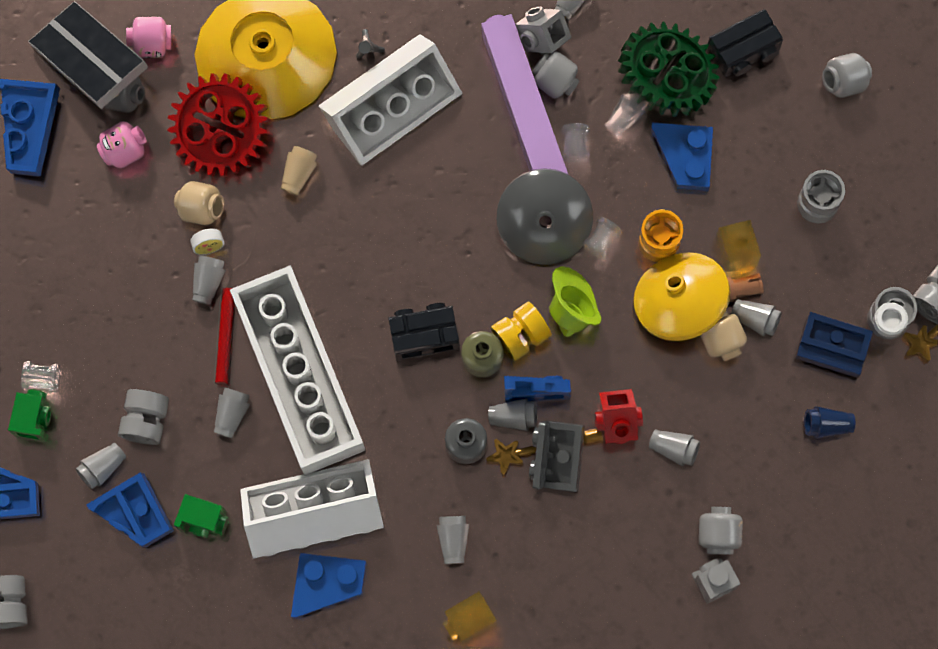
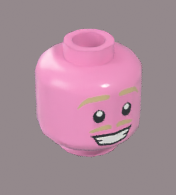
M136 17L133 21V28H126V46L133 47V52L140 58H161L165 55L166 50H171V25H166L162 17Z
M122 121L100 134V143L97 144V149L101 158L108 166L114 165L117 168H124L143 157V144L147 140L139 126L133 127L128 122Z

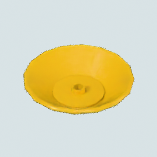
M227 0L215 8L201 27L194 55L198 77L201 76L207 82H210V75L214 73L218 76L219 81H221L223 74L226 73L230 75L231 83L236 77L241 78V88L249 83L253 86L250 95L254 93L262 95L257 105L265 104L268 109L261 113V116L273 120L292 116L316 101L332 79L337 49L332 26L319 8L308 0ZM261 42L268 43V46L264 49L258 47ZM215 96L211 97L212 100H213L215 103H217L216 97H215ZM239 109L234 114L238 117L246 118L244 109Z

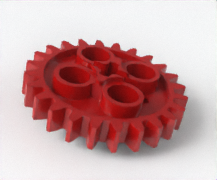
M214 73L210 75V82L199 76V86L196 87L191 83H187L190 93L178 92L179 97L183 101L181 104H171L177 110V115H168L167 118L174 121L175 126L168 128L167 132L176 134L177 137L172 139L170 144L181 146L176 155L179 157L188 155L184 164L192 166L196 163L195 171L202 173L207 167L209 176L214 177L218 169L221 176L227 177L228 168L230 167L234 173L238 174L240 173V163L248 168L251 167L248 157L260 158L259 153L255 150L257 146H267L260 139L261 136L270 135L268 130L263 129V124L270 122L271 119L261 116V113L266 111L268 107L265 104L257 105L262 95L259 93L250 95L253 86L249 83L241 88L242 79L236 77L231 83L230 75L226 73L223 74L221 81H219L218 76ZM215 96L217 107L212 112H207L205 103L207 99ZM239 109H244L246 113L244 122L240 125H235L233 121L235 112ZM198 112L243 132L244 137L239 138L226 131L217 129L215 126L196 119L194 114ZM202 125L205 131L204 136L201 140L195 142L192 135L193 130L197 126ZM226 138H231L233 148L229 153L223 154L221 143Z

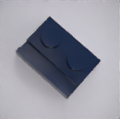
M810 312L796 359L859 378L873 331Z

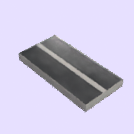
M75 1L28 41L33 49L100 109L107 105L148 68L142 58Z

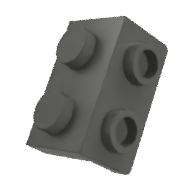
M546 420L540 422L539 427H535L532 445L537 447L536 458L531 461L529 468V479L533 480V489L550 488L573 492L579 491L585 425Z

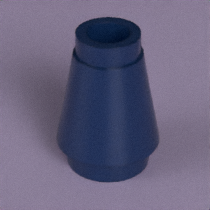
M815 406L813 409H807L804 415L805 433L807 436H813L814 439L853 433L855 430L856 420L853 413Z

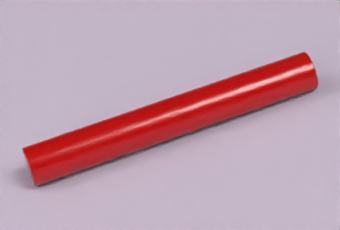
M232 288L222 289L215 383L220 385H227L229 379L234 299L230 292Z

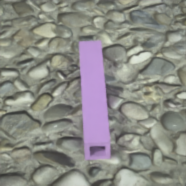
M512 14L506 16L494 15L488 18L486 22L481 23L482 38L528 169L531 171L547 168L568 174Z

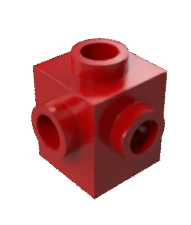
M632 389L599 393L600 411L595 412V424L597 431H603L605 444H623L628 441L638 440V427L643 426V415L641 407H636Z

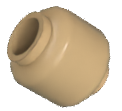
M190 181L181 190L177 191L174 198V206L177 208L181 220L207 226L222 215L224 198L220 195L217 187Z
M725 311L718 323L700 335L708 354L711 357L722 356L723 361L742 354L740 347L747 342V336L739 318L735 314H727V311Z

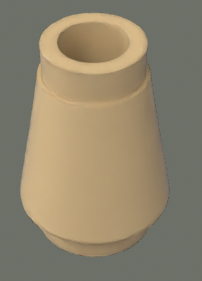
M294 146L292 152H288L280 189L298 196L300 190L317 166L315 162L317 155L304 148Z

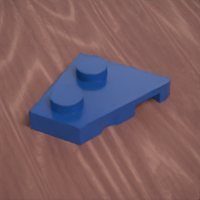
M141 472L86 504L89 510L103 517L109 524L127 534L130 539L142 547H148L174 531L145 474Z

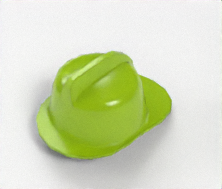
M560 266L556 268L552 274L555 295L549 306V313L559 325L562 334L569 337L574 333L583 331L589 325H599L602 320L601 315L598 311L592 288L586 279L569 267Z

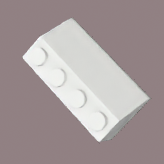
M419 34L319 105V108L333 131L360 165H364L463 93L435 43Z
M369 459L312 472L307 475H298L240 489L244 528L253 558L272 556L276 553L296 548L303 549L309 545L326 541H337L343 537L360 533L366 534L384 528Z

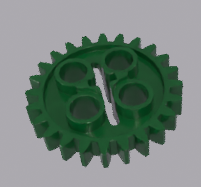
M652 22L647 29L640 26L636 33L632 32L618 58V62L622 63L618 72L625 74L621 81L622 84L632 85L628 94L638 93L640 96L637 103L639 104L646 100L649 102V111L658 106L660 115H663L666 109H670L673 117H676L680 110L685 116H688L692 109L698 112L702 105L706 106L717 89L716 84L720 76L716 75V72L719 69V65L712 64L716 55L706 54L709 44L699 45L700 36L689 37V28H686L682 33L678 31L676 23L672 29H668L666 23L662 22L657 29ZM680 53H683L684 56L679 59L676 66H673L667 72L664 79L658 85L653 84L661 73L669 68L674 59Z

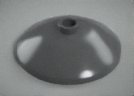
M535 169L515 178L502 193L497 207V227L507 248L519 258L534 264H555L575 255L586 243L593 225L592 204L584 187L569 174L555 169ZM542 216H549L552 221L548 226H543L539 223V219Z

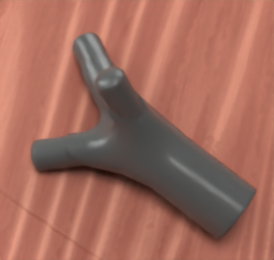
M363 29L362 42L358 46L359 51L356 54V58L361 59L362 56L371 52L384 53L385 48L375 45L370 40L368 30Z

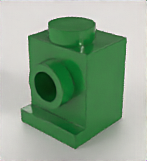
M29 389L27 394L16 392L8 431L19 438L47 442L48 435L43 429L44 426L49 425L52 413L51 407H49V403L46 401L47 393Z
M185 494L174 526L181 532H185L186 528L190 527L189 533L202 538H208L209 534L223 536L228 526L229 517L225 516L227 511L223 506Z

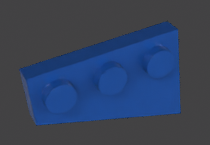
M0 79L2 95L0 108L5 126L3 139L6 169L11 174L41 176L60 87L55 83Z

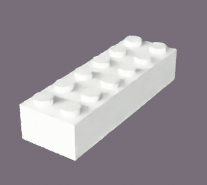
M291 265L230 289L304 475L366 451Z

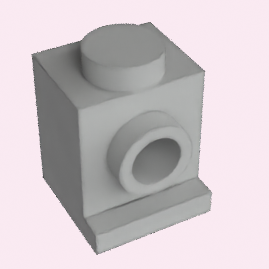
M722 559L712 560L691 574L706 604L736 590L741 584L728 560L724 562Z

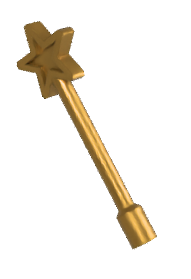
M938 324L928 333L926 325L921 327L917 335L904 333L903 338L911 345L905 354L906 358L919 354L925 362L931 360L930 348L938 346V340L933 339L938 335Z
M596 429L584 431L583 442L586 444L603 441L601 431ZM495 439L494 443L497 452L488 456L486 461L487 463L500 464L501 473L505 476L510 465L522 466L523 460L519 457L535 454L537 447L529 446L517 449L518 441L505 446L498 439Z

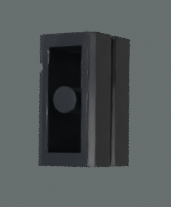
M763 9L710 36L708 51L710 54L716 55L714 61L719 65V69L724 77L733 73L735 76H740L752 68L751 64L759 60L768 62L779 54L778 50L781 48L783 37L776 25L773 24L768 12Z
M434 303L426 306L425 311L414 312L413 309H401L394 312L393 317H388L396 361L460 349L453 306L446 307L445 303Z

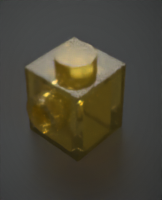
M751 220L719 227L716 239L726 272L736 271L737 274H742L755 269V265H758L761 258V253Z
M480 591L445 611L447 621L442 623L452 641L459 638L463 645L495 626L497 620Z

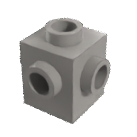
M532 8L525 13L523 19L515 24L526 52H538L542 55L544 53H553L572 38L563 12L558 9Z

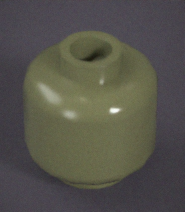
M479 331L472 333L465 339L462 345L461 358L464 367L469 373L477 377H488L500 369L503 363L504 349L496 335L490 332Z

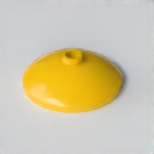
M689 252L674 254L653 264L640 278L634 293L635 313L642 326L658 338L671 341L695 338L710 330L724 315L730 300L729 281L721 266L705 255ZM680 283L679 286L674 287V288L672 287V286H674L675 284Z

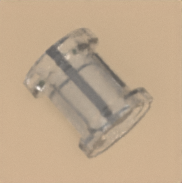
M580 123L562 126L561 133L565 135V151L562 153L563 160L566 162H584L589 160L590 152L587 151V135L590 133V127Z
M599 217L596 221L597 227L582 244L584 245L583 248L591 255L601 260H606L608 257L607 251L614 240L622 236L623 231L612 221Z
M25 361L21 375L23 390H29L30 387L49 389L53 393L58 391L60 365L52 364L51 367L33 365L32 361Z

